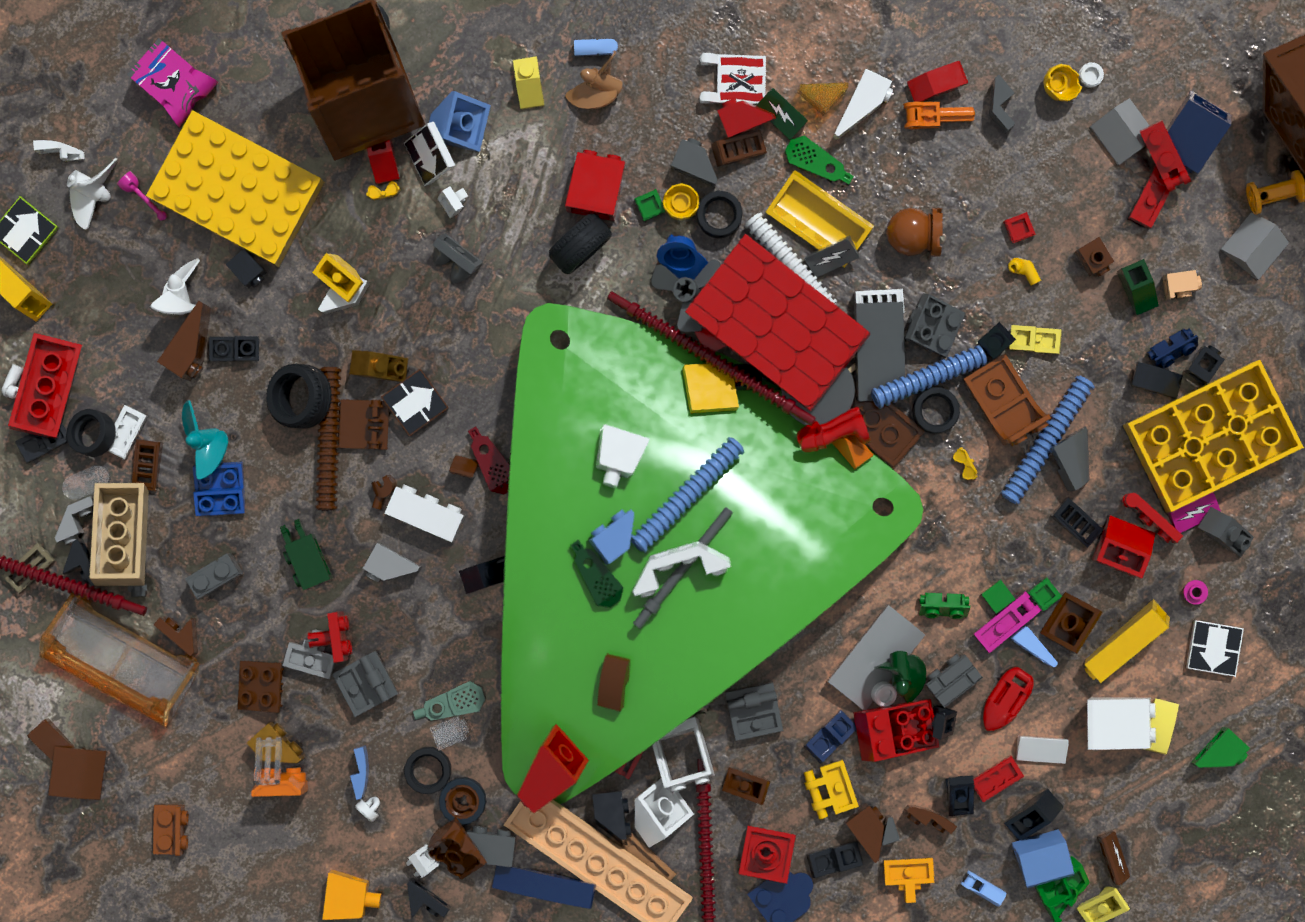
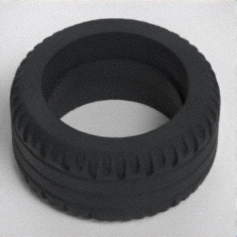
M590 213L551 247L549 257L564 274H571L611 238L612 232L598 215Z
M288 364L281 367L271 377L266 393V403L271 416L279 424L289 428L307 429L316 426L325 418L331 407L332 390L330 382H328L329 380L321 370L314 366ZM302 377L309 389V399L303 412L296 415L291 409L289 394L295 381Z

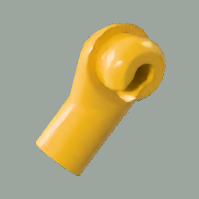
M1021 258L1010 260L1008 264L1009 271L1025 275L1030 286L1041 281L1031 261Z

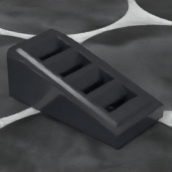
M1069 497L1065 498L1050 515L1087 548L1104 530ZM1070 507L1072 512L1064 520L1061 516ZM1076 514H1078L1080 517L1071 526L1069 522ZM1085 520L1087 523L1078 533L1075 529ZM1092 526L1094 530L1085 539L1083 537L1084 533Z

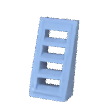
M1022 626L1009 637L1017 645L1048 666L1055 667L1058 665V662L1027 626Z

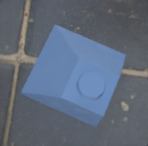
M451 91L431 113L429 123H435L446 145L480 152L491 105L456 91Z

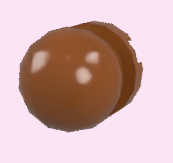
M912 207L899 210L893 215L887 225L886 234L890 245L899 254L907 256L920 255L927 249L930 251L931 257H940L942 251L940 236L943 234L942 208H932L931 213L928 215L921 209Z

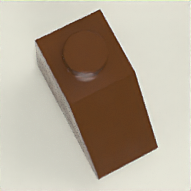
M866 804L844 822L876 863L880 858L884 825L880 820L884 817L876 806L871 809Z

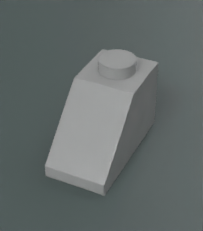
M377 543L363 569L367 571V577L379 582L380 579L386 581L418 572L421 566L386 546Z

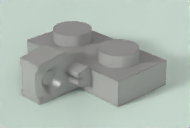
M314 629V630L312 631V633H313V632H321V631H320V630H317V629ZM316 638V639H310V641H318V640H319L318 638ZM304 640L303 645L289 642L283 666L323 678H331L335 662H333V654L325 651L326 646L310 648L309 640Z

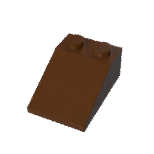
M198 300L157 361L182 379L191 381L192 378L196 379L203 370L201 365L205 358L211 307Z

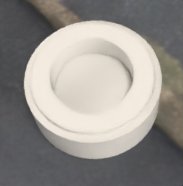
M1093 62L1083 65L1078 73L1080 83L1087 88L1098 86L1104 77L1102 67Z
M886 681L877 683L871 691L872 700L880 707L892 705L897 697L895 687Z

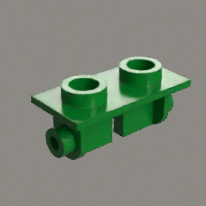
M925 592L919 598V603L921 604L919 615L926 618L934 619L939 616H948L951 619H962L968 617L970 611L969 596L964 594L947 593L946 602H942V593Z

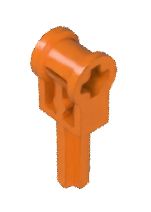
M940 102L904 103L907 123L904 124L905 129L939 128L941 126L940 122L974 121L975 118L973 107L940 108Z

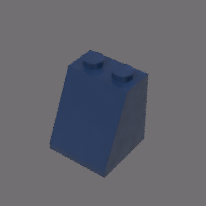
M1191 90L1167 127V131L1187 172L1192 173L1194 171L1199 174L1231 126L1232 115Z

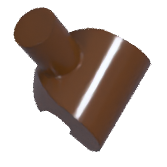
M392 475L382 477L384 486L379 481L371 483L375 493L372 504L373 508L381 510L384 499L393 495L397 482Z

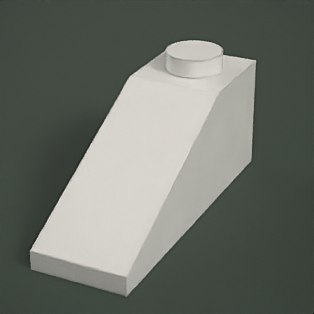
M865 69L833 138L838 140L881 106L882 101L887 103L893 92V89L889 88L892 81Z

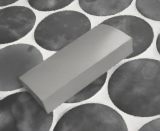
M886 605L828 678L827 682L861 709L867 710L873 702L871 698L873 687L882 681L889 682L892 678L891 672L874 669V667L890 661L889 655L895 651H905L910 655L924 638L925 634L891 606Z

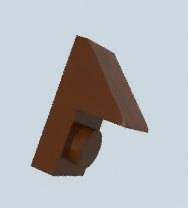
M159 617L153 624L188 655L195 656L198 653L196 618H191L181 630L178 629L179 623L171 617L167 619Z
M729 767L722 791L763 805L770 781L765 777L752 775Z

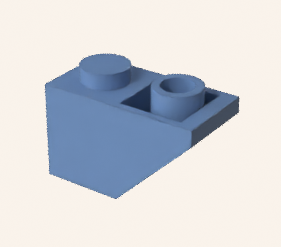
M622 509L611 517L613 522L606 528L602 524L591 532L593 537L588 541L605 565L618 558L630 547L634 512L632 510L625 513Z

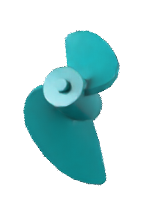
M188 400L183 405L182 423L187 435L185 439L186 444L196 449V477L201 480L211 475L220 465L227 450L228 436L227 433L217 428L199 430L191 401Z

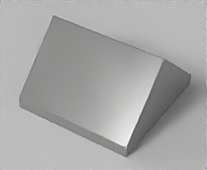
M1129 98L1100 118L1090 128L1119 166L1146 146L1140 130L1150 125Z
M1251 212L1220 250L1258 281L1289 242L1276 224Z

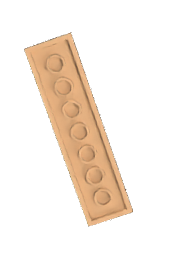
M555 800L550 801L534 814L520 801L504 824L505 827L581 880L596 884L595 890L641 922H676L692 901L693 897Z

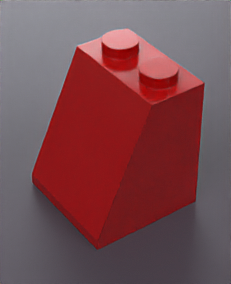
M583 150V153L577 152L565 204L567 213L583 216L592 213L598 215L603 220L615 221L625 161H621L620 156L607 154V158L597 156L598 153L591 150Z
M557 724L552 727L540 746L517 795L522 804L529 808L533 814L574 785L589 761Z

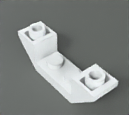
M698 541L650 555L634 585V596H650L659 588V582L654 569L658 568L659 571L668 570L673 567L674 563L681 561L683 564L691 563L697 560V556L701 555L706 574L720 575L727 572L726 568L731 567L730 559Z

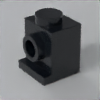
M1211 345L1208 347L1202 346L1184 369V372L1202 385L1210 382L1225 359L1220 356L1221 352ZM1202 359L1206 360L1208 363V366L1206 368L1200 366V361Z

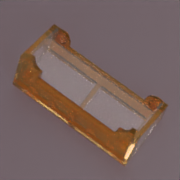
M73 592L40 638L39 657L166 728L199 672L200 663L193 656L188 654L174 656L94 611L91 600H87L86 596L81 598L80 594L75 596Z

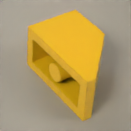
M326 253L312 272L347 302L352 300L363 284L357 271L340 256Z

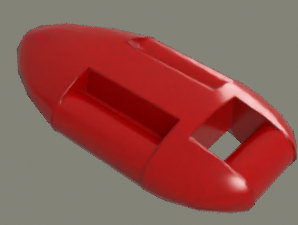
M1013 667L1002 675L985 702L983 724L986 731L1001 729L1016 718L1032 693L1034 687L1032 675L1019 667ZM1014 676L1025 683L1023 688L1012 681Z

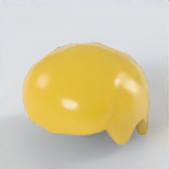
M1057 64L1049 68L1043 80L1045 92L1051 99L1056 101L1068 102L1073 100L1082 90V86L1079 84V74L1069 65Z
M683 183L672 185L664 194V210L673 219L679 221L688 220L696 214L699 208V195L690 185Z

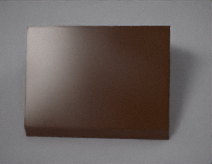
M1065 592L1040 634L1069 652L1078 654L1103 612Z

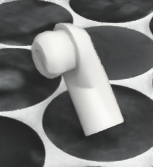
M12 364L1 390L5 397L16 398L18 391L16 385L24 368Z

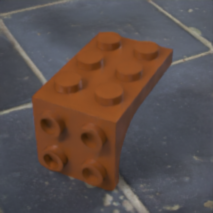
M1006 354L1001 355L963 379L1003 445H1017L1028 438L1026 433L1029 431L1032 434L1037 433L1049 425L1047 420L1051 419V416L1044 413L1037 405Z

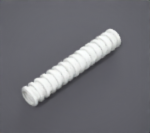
M757 213L746 223L745 228H749L751 230L750 233L755 234V239L761 241L760 245H764L767 251L836 305L837 300H833L831 298L832 294L826 292L827 288H823L821 286L822 283L817 282V277L811 275L812 271L806 269L808 266L801 263L802 259H798L797 254L792 253L793 249L786 246L788 243L782 241L783 237L777 235V230L773 231V226L767 224L768 220L762 218L763 214Z

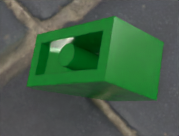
M1222 727L1190 763L1199 768L1240 765L1247 758L1248 754L1246 752L1250 748L1229 728Z

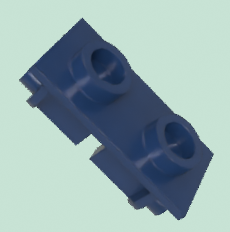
M1183 328L1169 337L1173 345L1169 346L1163 340L1150 347L1147 355L1151 361L1155 360L1156 367L1167 368L1183 355L1188 356L1198 347V336H1194L1190 328L1187 330Z

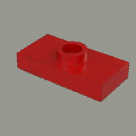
M1009 755L974 777V790L981 802H985L1023 778L1024 775L1013 757Z

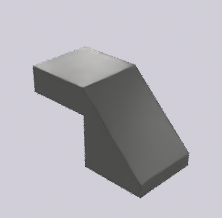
M998 75L992 82L989 116L1006 134L1014 127L1015 123L1001 106L1014 95V91Z

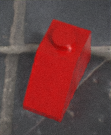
M735 98L722 103L723 108L717 110L728 138L776 119L774 113L746 101L737 102Z

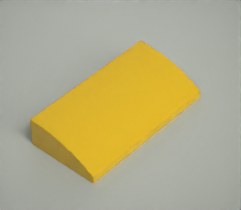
M796 170L790 175L766 210L767 214L818 250L849 235L858 250L874 227L873 224Z

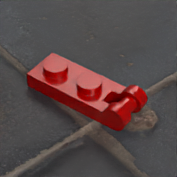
M1160 120L1140 130V134L1168 191L1176 190L1175 187L1182 183L1186 185L1192 182L1163 121ZM1177 168L1179 175L1171 178L1168 172Z
M1156 164L1129 216V219L1149 229L1152 228L1170 193L1163 179L1159 178L1160 172ZM1177 168L1168 172L1171 178L1179 175Z
M1127 493L1123 495L1121 499L1123 506L1127 508L1133 507L1140 514L1139 519L1148 527L1153 525L1159 531L1157 535L1164 542L1178 543L1183 537L1175 527L1138 494Z

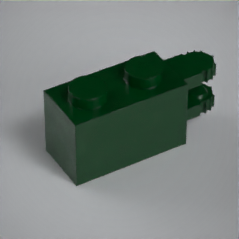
M300 519L294 521V526L300 539L293 541L288 527L285 525L281 526L280 530L286 542V545H284L286 551L283 552L287 564L293 565L295 570L293 579L297 587H302L304 591L332 580L333 577L315 534L307 535Z

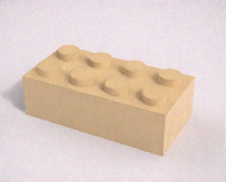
M95 483L90 580L95 586H144L149 491L144 483Z

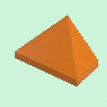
M854 435L846 436L833 442V445L854 470L874 456L868 447L859 442Z

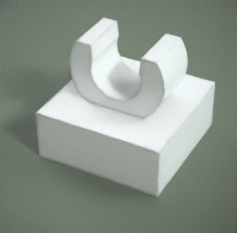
M448 187L440 193L437 199L451 219L458 215L464 207L462 203L468 195L463 188L454 193L452 188Z
M427 844L408 857L409 860L406 864L407 866L413 864L417 870L414 873L415 877L420 875L423 878L440 865V862L435 861L429 856L428 851L430 848H428Z

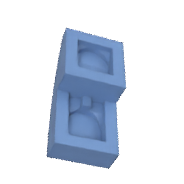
M366 745L354 749L359 772L352 774L350 777L356 800L364 797L368 783L369 762Z

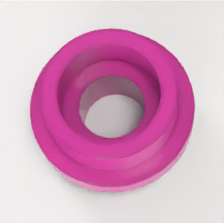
M1192 580L1184 586L1183 596L1191 604H1201L1208 596V588L1202 581ZM1194 588L1200 590L1198 597H1194L1192 594Z

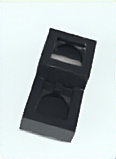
M1137 362L1131 386L1177 399L1183 375Z
M62 422L57 438L29 434L15 441L26 464L68 442L67 431Z
M857 841L806 854L812 878L822 877L835 872H843L863 865Z

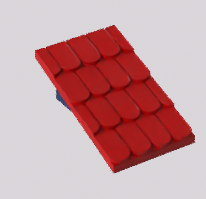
M747 234L742 237L685 311L688 316L810 412L871 335L862 325Z

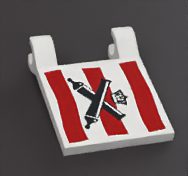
M703 53L701 55V65H717V93L701 92L699 96L701 104L724 103L735 98L737 102L746 101L757 105L765 96L766 56Z

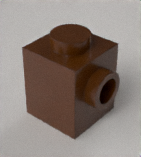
M1100 237L1075 251L1089 277L1095 273L1099 277L1111 270L1109 265L1114 260Z

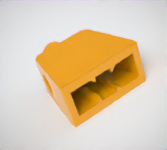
M331 870L328 872L322 919L363 918L366 907L380 908L382 894L368 892L369 881L366 879Z

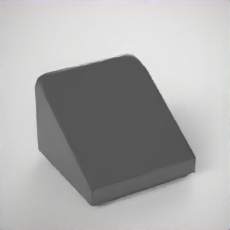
M886 815L882 846L899 841L900 839L891 815Z

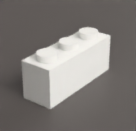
M405 484L402 488H395L385 514L450 542L455 541L465 518V515L460 514L461 508L449 503L446 508L438 504L440 499L428 494L424 498L416 495V489Z

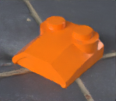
M288 767L286 772H276V768H262V773H257V784L251 791V797L302 795L308 791L306 772H301V767Z

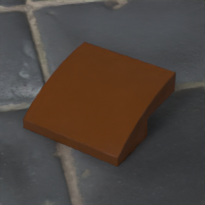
M55 746L48 795L100 800L107 751Z

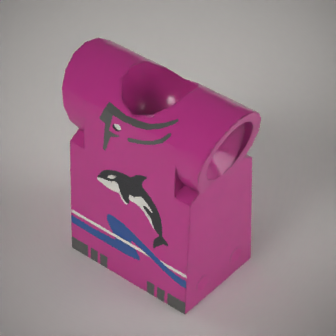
M160 38L156 40L127 74L164 106L179 128L189 117L195 103L207 97L219 83L214 78L194 69Z

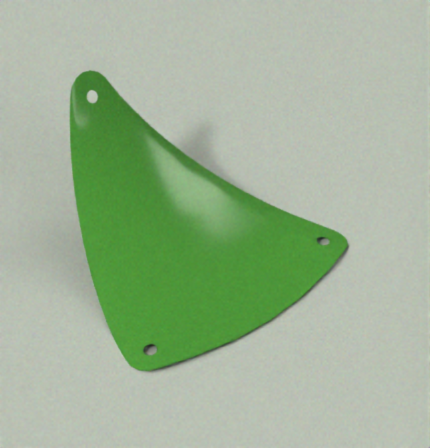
M546 303L534 308L526 317L522 330L517 367L509 477L501 667L502 770L505 782L513 793L518 795L540 746L555 724L562 729L589 760L577 782L553 799L559 804L567 802L630 761L764 661L881 564L920 524L923 514L920 495L869 447L868 449L874 456L855 470L833 443L827 445L825 449H818V451L809 453L803 452L797 441V433L807 425L797 421L790 414L787 415L782 412L781 407L776 408L777 404L771 405L770 400L765 401L764 396L759 397L758 392L754 394L753 390H736L739 404L737 410L690 413L682 368L684 365L706 364V360L701 361L700 356L694 357L695 353L692 352L690 354L688 349L683 350L682 345L677 346L676 341L672 343L671 338L665 339V334L659 335V331L654 332V328H648L646 325L620 317L567 305ZM562 330L568 334L570 344L567 348L558 349L552 345L550 335L553 331ZM717 351L715 352L716 356L721 355L722 360L726 358L727 362L733 363V366L734 364H743ZM774 390L775 393L779 391L781 396V390ZM604 424L649 438V442L630 478L620 476L617 488L604 485L603 480L606 471L596 468L599 435ZM728 437L737 440L744 448V454H739V459L733 460L734 464L732 466L728 465V470H723V475L717 476L718 480L716 482L712 481V486L707 487V491L705 493L702 492V496L696 498V502L691 503V507L689 509L686 508V512L680 514L678 520H674V525H669L668 531H663V536H658L659 540L657 542H652V547H647L648 551L646 553L641 552L630 541V547L626 552L605 565L624 588L621 600L610 608L597 606L574 561L576 553L570 545L579 540L584 549H591L602 561L588 541L593 537L592 531L602 524L606 528L613 522L611 517L622 509L625 513L632 510L634 512L631 535L635 536V531L637 529L641 530V525H646L648 518L652 519V514L657 513V509L659 507L662 508V504L668 502V498L673 497V493L675 491L678 492V488L684 486V482L686 480L689 481V477L695 475L697 469L700 470L701 464H706V459H711L712 453H717V448H722L721 444L723 442L727 443ZM878 498H886L892 502L893 512L888 516H880L873 510V502ZM725 507L730 509L733 514L707 546L729 557L731 567L726 568L727 572L720 575L706 574L700 555L660 604L661 608L656 615L652 614L641 629L637 628L633 622L644 610V604L649 598L652 599L681 563H674L672 568L664 571H659L658 568L654 569L659 582V588L650 596H634V585L650 555L699 541ZM590 558L584 560V567L589 568L592 566ZM606 654L630 659L629 681L625 685L624 707L621 711L597 706L600 677Z

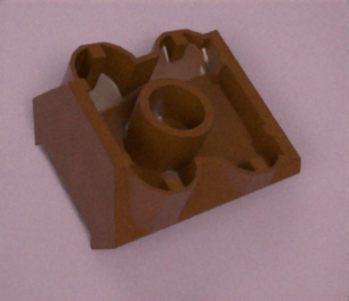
M456 816L452 821L440 829L438 828L430 838L429 856L435 861L444 862L447 865L448 871L461 880L484 866L487 862Z

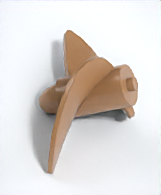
M614 50L610 58L600 70L587 68L581 71V77L585 82L577 85L565 94L566 99L572 105L583 109H598L609 105L616 99L622 89V81L611 76V63L617 51Z

